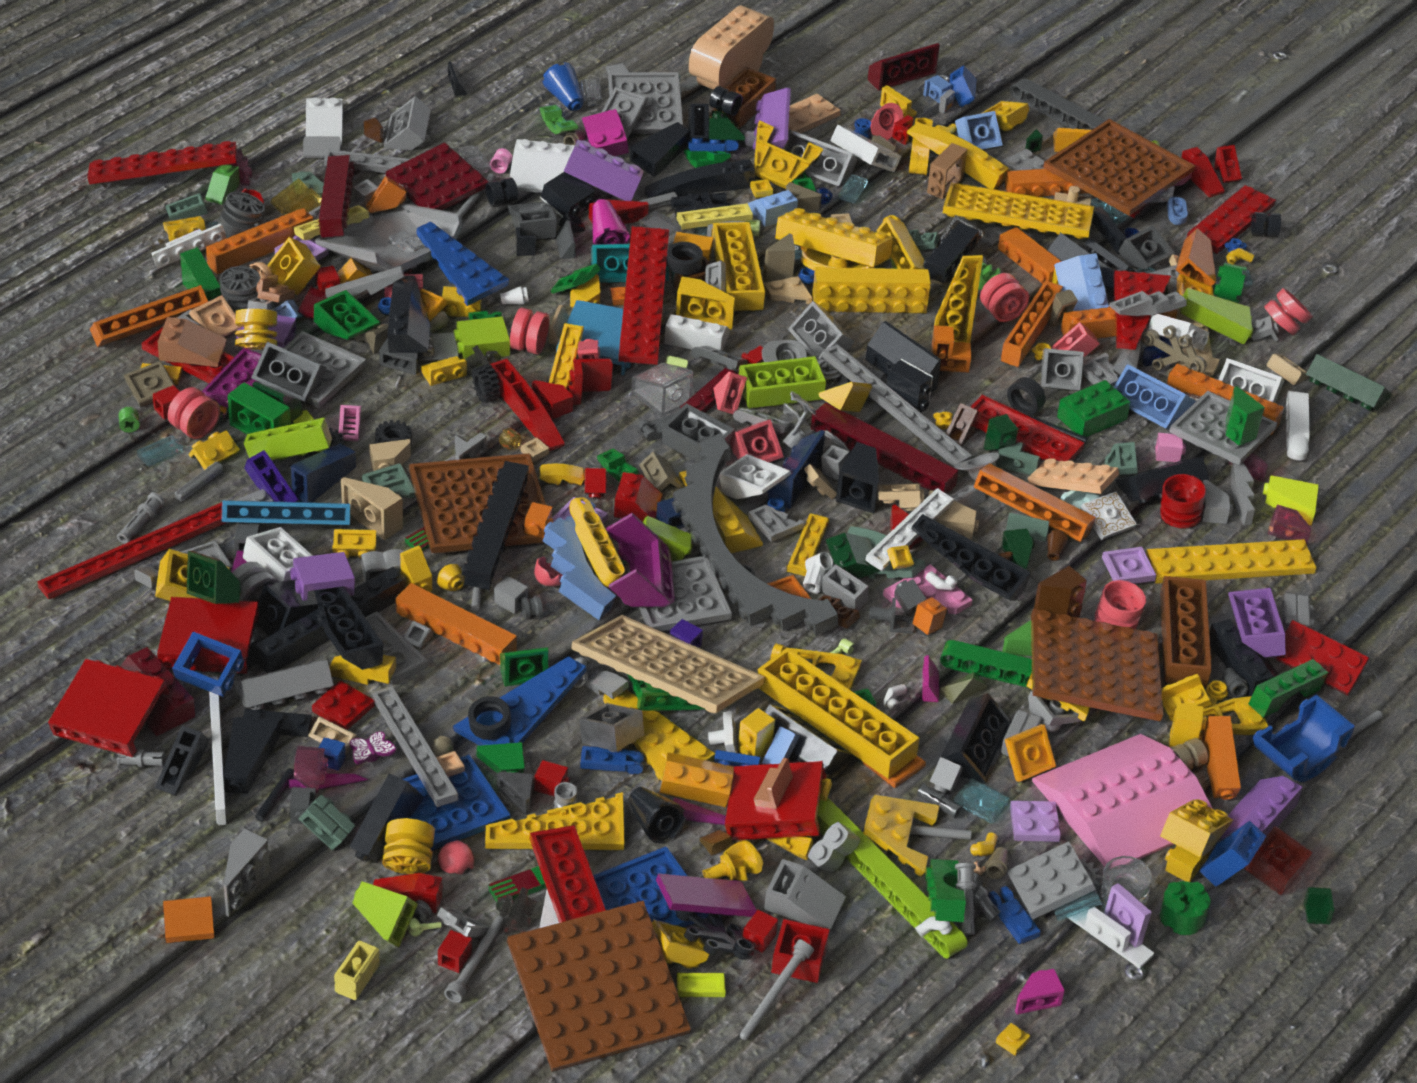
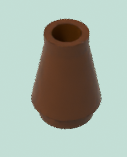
M1055 529L1047 536V558L1052 561L1059 559L1068 541L1064 531Z

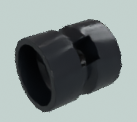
M719 85L713 90L709 104L714 109L722 110L726 114L735 116L741 108L743 97L741 94L729 91V89Z
M512 177L502 179L500 183L498 181L486 183V196L491 206L503 204L504 201L509 203L518 200L517 185Z
M1265 212L1253 213L1251 221L1252 235L1263 236L1266 233L1267 236L1271 237L1279 236L1281 230L1280 213H1269L1268 215Z

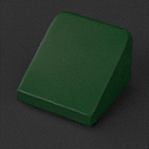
M1037 129L1026 140L1025 149L1031 152L1041 150L1043 135Z

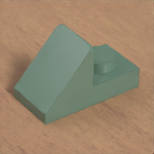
M1023 442L999 449V459L997 460L996 467L1031 475L1038 467L1039 456L1022 452Z

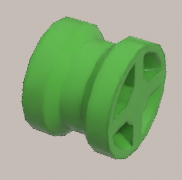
M133 407L122 408L118 413L120 429L128 433L139 429L140 422L137 409Z

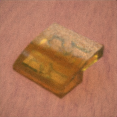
M298 178L273 197L270 203L283 215L304 208L309 213L321 205L322 198L312 188L309 190Z

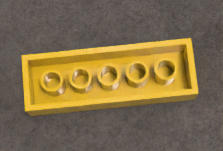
M795 208L793 211L778 217L775 239L780 240L791 233L796 245L875 267L891 258L894 237L888 236L885 232L870 231L871 229L868 227H856L850 222L842 223L836 218H824L819 213L810 214L805 212L804 209Z
M750 222L713 223L712 237L715 261L726 263V293L735 297L734 311L763 310L765 290Z
M815 267L812 301L825 308L828 312L927 313L931 284L929 270Z

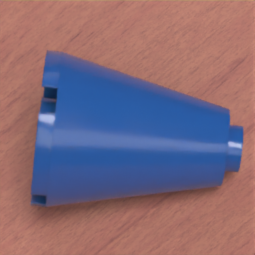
M564 62V65L555 64L550 67L543 75L544 81L542 80L544 87L570 111L579 110L584 100L572 64Z

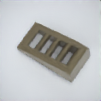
M1069 289L1056 293L1049 324L1051 327L1062 324L1064 312L1073 311L1078 299L1072 290Z

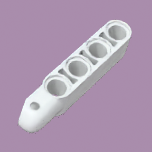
M1288 391L1286 398L1287 456L1294 460H1305L1309 451V395L1303 392Z

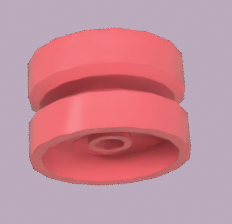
M1001 273L991 278L981 290L980 300L995 319L999 322H1008L1020 316L1029 303V294L1013 275Z
M1282 288L1277 293V299L1282 306L1277 301L1270 300L1264 308L1282 328L1294 336L1300 330V324L1296 319L1306 324L1313 316L1287 289Z
M521 307L517 311L512 324L510 347L519 351H523L526 348L528 353L539 355L545 346L548 336L549 314L537 311L533 315L532 310Z
M189 387L179 392L171 402L168 410V421L171 425L182 430L185 435L195 440L208 435L214 429L220 416L219 404L195 387Z

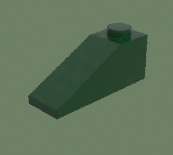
M1027 528L1003 531L1001 543L1003 552H1012L1011 562L1027 570L1032 549L1035 547L1033 536H1030Z

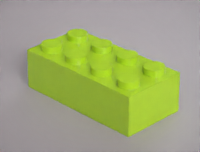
M815 356L740 365L739 375L747 377L742 394L748 408L797 403V401L791 400V391L797 393L805 401L821 400L822 398L819 397V393L825 391L826 380Z

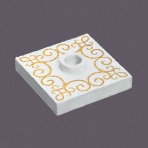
M1117 492L1083 503L1081 506L1083 511L1096 517L1093 528L1101 540L1133 529L1137 525Z

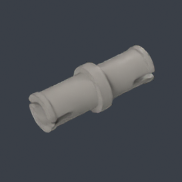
M139 749L133 757L117 753V756H120V758H117L118 765L144 767V765L164 766L165 761H162V759H165V752H145L144 749Z

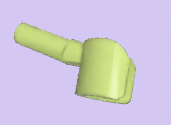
M842 639L838 647L830 653L838 654L843 651L849 655L854 650L852 647L854 643L848 639Z
M412 918L407 930L412 936L417 937L424 930L441 928L442 925L441 922L420 924L417 918Z

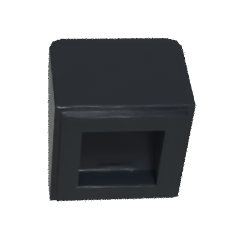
M565 213L559 221L560 228L566 221H569L573 233L585 230L581 218Z

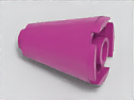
M605 199L596 201L593 205V244H628L630 240L629 232L610 201Z

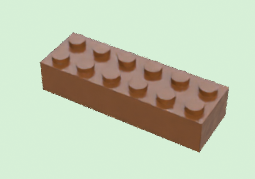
M1164 576L1160 591L1164 683L1173 684L1186 677L1198 674L1203 687L1207 688L1211 673L1206 580Z

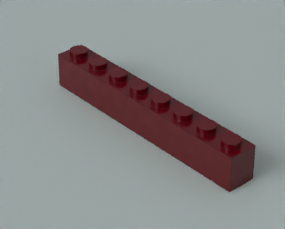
M350 155L328 156L318 220L321 237L344 236V229L348 228L347 220H349L348 212H350L349 204H351L350 196H352L351 188H353L352 180H354L353 172H355L354 161L350 160Z
M826 402L815 411L816 415L812 414L811 430L815 432L820 430L829 431L843 441L850 450L854 448L857 442L876 448L877 464L915 484H920L921 487L927 490L935 491L938 488L948 494L957 484L959 470Z

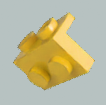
M227 430L222 433L217 431L210 435L208 440L204 442L200 440L193 444V449L189 456L191 458L195 456L205 470L214 462L220 463L237 454L240 449Z
M334 529L332 551L333 553L344 552L346 558L350 556L361 558V555L364 553L376 551L377 532L376 530Z

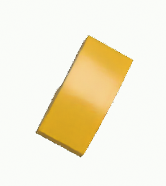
M544 464L540 466V479L549 484L560 485L563 479L571 484L582 485L584 470L581 467L569 464Z

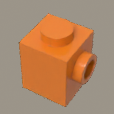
M532 502L525 517L524 533L544 538L546 525L549 522L553 523L551 518L552 507Z
M931 597L917 605L912 624L929 635L942 628L947 608Z

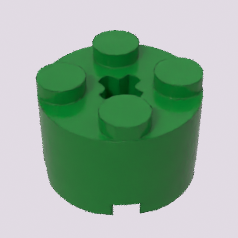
M1224 263L1223 266L1219 265L1217 277H1220V282L1215 284L1213 295L1239 304L1240 300H1237L1236 297L1237 295L1241 296L1245 279L1242 270L1246 271L1247 267Z
M1180 881L1169 883L1164 892L1159 913L1162 924L1165 927L1168 925L1173 929L1174 933L1180 935H1193L1199 932V929L1204 927L1207 919L1210 897L1204 890V886L1199 882Z

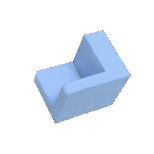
M286 300L273 310L278 312L277 315L296 319L303 317L302 313L298 312L299 308L294 300Z

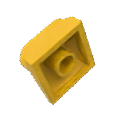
M1001 101L982 113L995 111L999 128L1003 129V131H1009L1027 119L1029 105L1028 103Z
M653 920L652 925L660 942L666 963L676 962L692 969L693 967H699L700 963L707 961L709 954L704 951V944L701 939L698 938L696 942H691L684 937L687 928Z

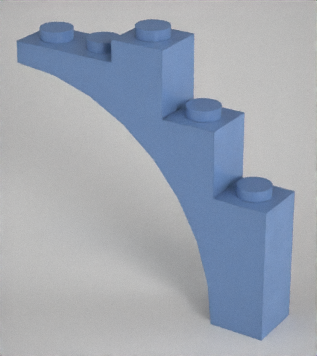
M591 502L593 509H595L596 505ZM568 516L563 520L559 517L553 523L549 522L546 525L543 542L554 549L551 567L563 575L560 579L561 586L558 592L600 620L611 610L616 595L600 582L589 567L582 544L575 531L576 524L573 518Z

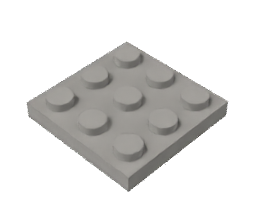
M1069 841L1007 870L1008 876L1032 920L1096 890Z

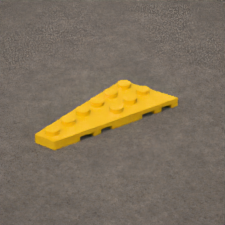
M627 689L614 699L606 694L603 696L605 704L610 703L638 710V698ZM656 710L642 711L644 736L637 739L633 744L639 752L644 754L645 761L648 765L652 766L659 781H662L668 752L710 762L714 760L715 753L659 712Z
M623 792L617 793L615 797L604 799V797L596 798L595 802L588 804L580 802L547 810V814L538 816L535 813L527 815L526 819L515 821L509 819L486 825L485 849H533L529 839L530 832L575 825L584 850H624Z

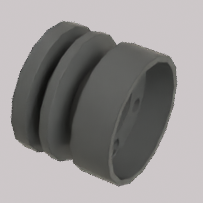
M231 192L226 197L218 224H222L225 234L229 237L259 226L265 206L258 198L250 194Z
M246 266L231 267L220 275L221 295H223L234 313L237 310L250 309L248 308V300L258 296L256 287L261 278L259 273L253 268Z

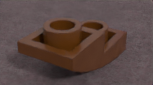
M823 595L819 598L821 601L828 598L838 614V625L841 627L849 628L860 618L859 610L842 606L841 599L828 595Z

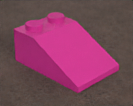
M616 109L582 118L587 139L591 146L597 149H604L614 157L629 153L626 135Z

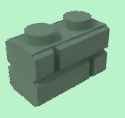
M322 794L298 818L331 850L337 847L355 827L351 822V818L347 814L341 813L334 806L333 801Z

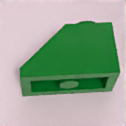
M522 742L477 746L476 757L497 774L499 772L524 773Z

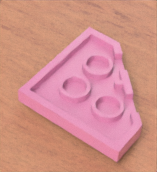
M931 564L913 578H904L884 589L883 596L892 603V598H895L896 586L904 580L908 582L914 579L925 598L933 597L939 601V603L947 608L948 614L960 613L972 606L973 601L957 586L953 590H940L929 583L925 577L930 571H933L941 579L946 580V577ZM896 600V607L902 608Z

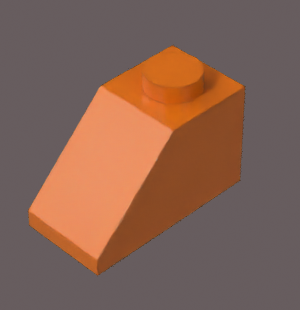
M385 176L365 207L370 213L396 208L399 203L402 204L404 202L406 190L403 186Z

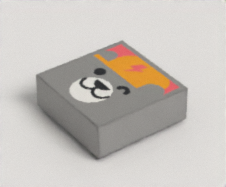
M949 89L940 97L939 112L945 113L953 106L955 91Z

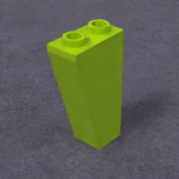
M1190 288L1186 289L1183 297L1186 299L1187 306L1180 308L1181 314L1241 344H1245L1247 339L1251 338L1254 328L1252 327L1250 307Z

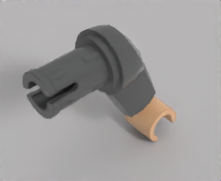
M978 861L974 862L976 864L974 883H976L977 888L973 891V903L991 921L1001 911L987 896L988 890L982 886L983 879L981 877L986 868L985 866L980 868Z

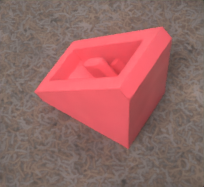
M728 372L713 388L718 410L730 414L738 410L747 377Z

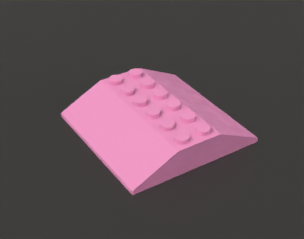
M1142 734L1032 778V782L1048 801L1056 802L1059 814L1108 872L1174 845V843L1160 837L1171 811L1193 799L1203 800L1208 804V807L1212 808L1197 777L1173 750Z

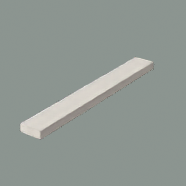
M215 676V677H210V678H213V679H215V680H218V677H217V676ZM209 692L216 820L218 825H226L219 695Z

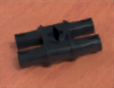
M709 192L701 194L689 193L683 197H671V207L675 209L676 220L678 212L731 206L730 203H727L725 192L710 194Z

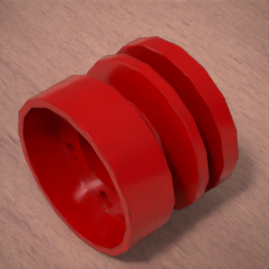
M1177 474L1169 477L1164 482L1160 516L1165 523L1176 528H1190L1201 521L1206 494L1205 485L1202 481L1191 475Z

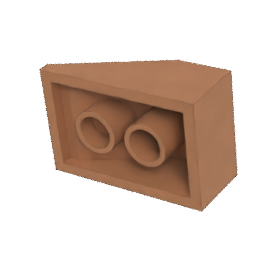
M167 317L158 340L159 360L218 367L227 339L187 319Z

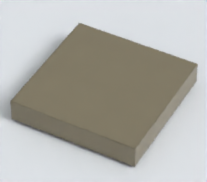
M161 361L124 375V379L140 407L153 403V393L174 385Z

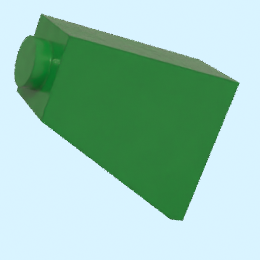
M196 247L180 253L183 285L187 289L201 285L208 302L221 296L220 285L199 248Z

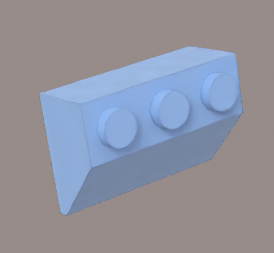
M1097 253L1077 256L1054 265L1058 284L1063 286L1062 291L1070 289L1078 299L1073 311L1109 307Z

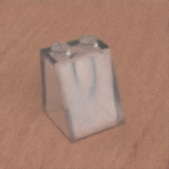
M662 362L632 377L631 393L656 414L663 417L679 409L681 405L692 397L694 372Z

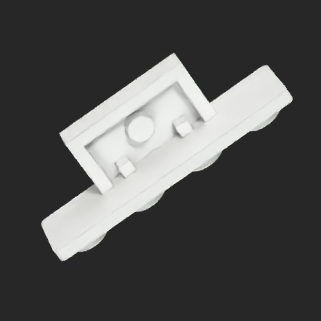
M222 224L215 225L204 231L198 229L166 243V247L152 252V257L156 267L159 269L180 260V253L196 247L201 251L206 249V246L224 240L227 237Z
M1079 902L1067 912V918L1138 968L1143 967L1153 957L1154 952L1143 944L1136 948L1130 944L1131 932L1097 908H1090L1083 902Z

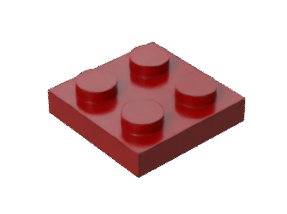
M340 680L312 704V712L348 730L375 706V701Z

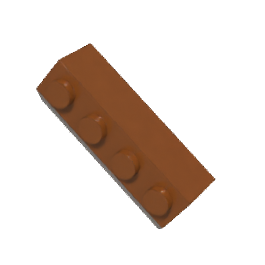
M746 67L724 86L729 91L737 92L743 97L738 113L735 116L727 114L739 128L758 112L755 110L758 100L761 101L764 94L775 91L776 78Z

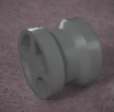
M539 595L534 596L532 599L527 597L521 598V608L525 619L530 618L532 615L537 617L543 615Z

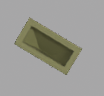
M972 672L941 687L940 692L952 704H955L986 689L987 684Z

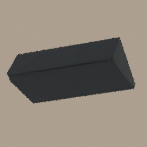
M449 61L448 78L454 95H468L460 72Z

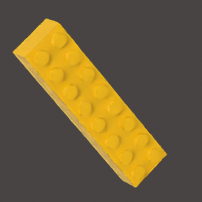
M788 647L758 668V674L765 677L764 684L758 687L761 691L887 779L917 756L918 736Z

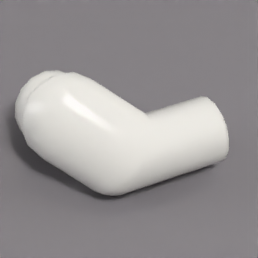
M930 571L925 577L929 583L940 590H953L957 584L956 577L949 575L944 580L933 571Z
M900 684L890 687L883 700L884 706L890 710H895L897 708L896 705L899 704L896 697L907 693L906 686Z
M931 916L915 927V929L923 937L932 930H939L940 933L946 935L951 932L952 926L950 921H935V916Z

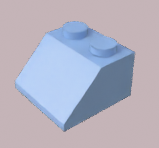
M995 111L966 116L955 121L958 137L981 150L1003 145Z
M787 190L748 203L753 215L758 220H761V224L764 227L777 224L778 217L797 208L798 199Z

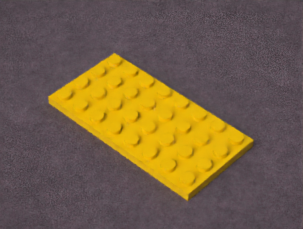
M951 182L942 213L950 217L962 216L968 220L980 219L986 223L998 222L1004 226L1016 225L1022 229L1033 228L1040 232L1051 231L1058 235L1061 232L1063 235L1069 234L1083 239L1089 237L1094 206Z

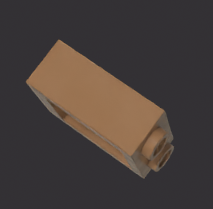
M951 143L931 163L927 193L943 199L948 193L951 182L959 183L964 178L967 156L966 148Z

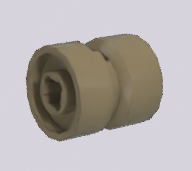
M1193 738L1183 744L1170 747L1190 770L1201 767L1208 762L1207 749L1198 738Z

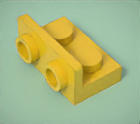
M889 86L882 88L881 106L886 103H896L903 111V118L907 115L911 117L917 115V111L911 108V100Z
M201 216L163 222L164 230L168 233L169 242L198 229L201 231L206 230L204 219Z
M458 356L450 357L421 366V373L430 386L467 376V361L465 359L460 360Z
M1198 674L1161 688L1162 705L1171 721L1174 718L1177 702L1203 706L1204 708L1211 705Z

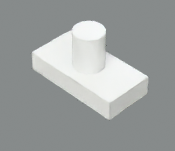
M732 711L723 712L724 730L708 732L710 745L725 743L727 752L737 753L736 725Z

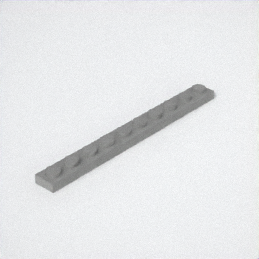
M838 344L823 351L822 357L851 382L872 384V389L868 396L953 467L957 463L971 459L972 455Z

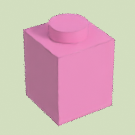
M1158 433L1155 446L1156 461H1180L1181 455H1185L1186 443H1183L1182 438L1174 434Z

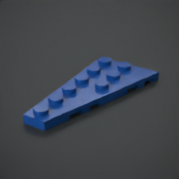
M431 221L417 228V236L424 246L430 249L433 259H437L439 262L438 266L449 282L456 286L459 296H463L466 306L508 286L509 279Z
M568 656L500 697V699L508 704L512 721L508 732L498 739L483 740L476 737L470 729L468 717L453 725V730L479 746L523 743L586 673V666ZM487 711L480 714L476 720L482 725L490 726L501 721L503 715L497 711Z

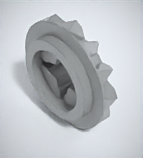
M825 359L817 361L827 382L829 380L835 382L836 379L842 377V373Z

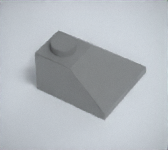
M1045 348L1042 355L1041 387L1080 391L1084 352Z

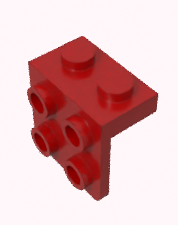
M573 359V368L569 370V381L572 382V385H568V391L574 396L573 405H581L582 392L611 390L613 367L611 359Z

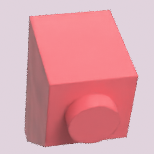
M1079 322L1052 346V349L1084 352L1083 357H1086L1100 343L1093 332Z
M586 339L579 341L578 358L600 359L598 340Z

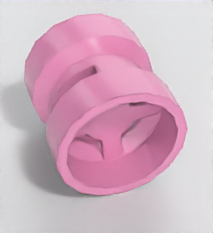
M498 149L490 162L491 169L499 174L506 172L508 165L512 161V154L507 149Z

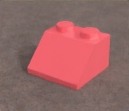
M771 419L735 431L730 441L732 452L738 459L748 454L770 463L784 457Z

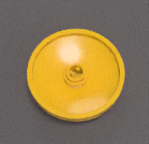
M806 247L801 253V262L814 271L815 267L875 268Z

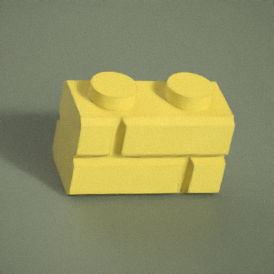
M358 941L334 975L335 991L338 994L353 1000L359 997L373 976V973L380 966L379 949L362 941Z

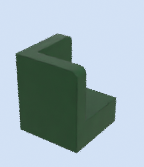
M1308 887L1304 899L1307 923L1330 925L1334 913L1331 888Z

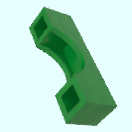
M1312 659L1257 685L1248 704L1264 718L1277 712L1283 703L1297 692L1308 697L1320 691L1328 672Z
M931 859L930 867H926L925 881H927V891H929L928 900L930 901V912H934L935 921L964 922L966 904L964 890L955 888V885L958 883L955 864L959 863L958 860Z

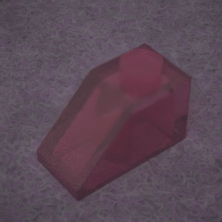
M1277 504L1267 534L1285 540L1305 539L1308 545L1312 529L1297 510Z

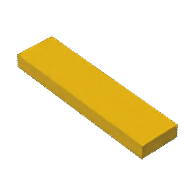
M564 323L549 383L563 385L568 390V385H570L569 370L573 368V359L577 358L578 342L582 339L584 326Z
M809 514L787 566V572L802 576L806 575L805 561L816 555L829 524L828 517Z

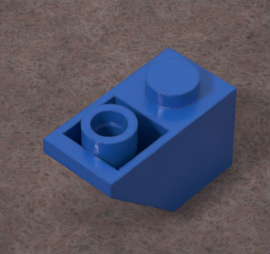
M964 65L950 74L949 81L952 84L951 89L955 91L954 96L960 107L974 101L977 79Z

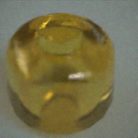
M512 428L505 429L499 437V443L510 451L518 448L522 440L521 435Z

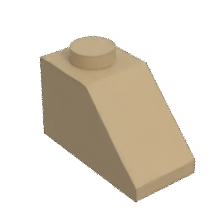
M410 439L369 444L370 462L373 471L399 463L402 466L411 457Z

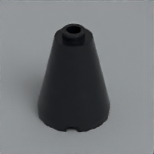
M638 787L630 793L628 802L648 839L654 843L662 844L666 843L664 840L668 838L673 839L680 833L686 820L683 812L684 808L680 804L645 787Z

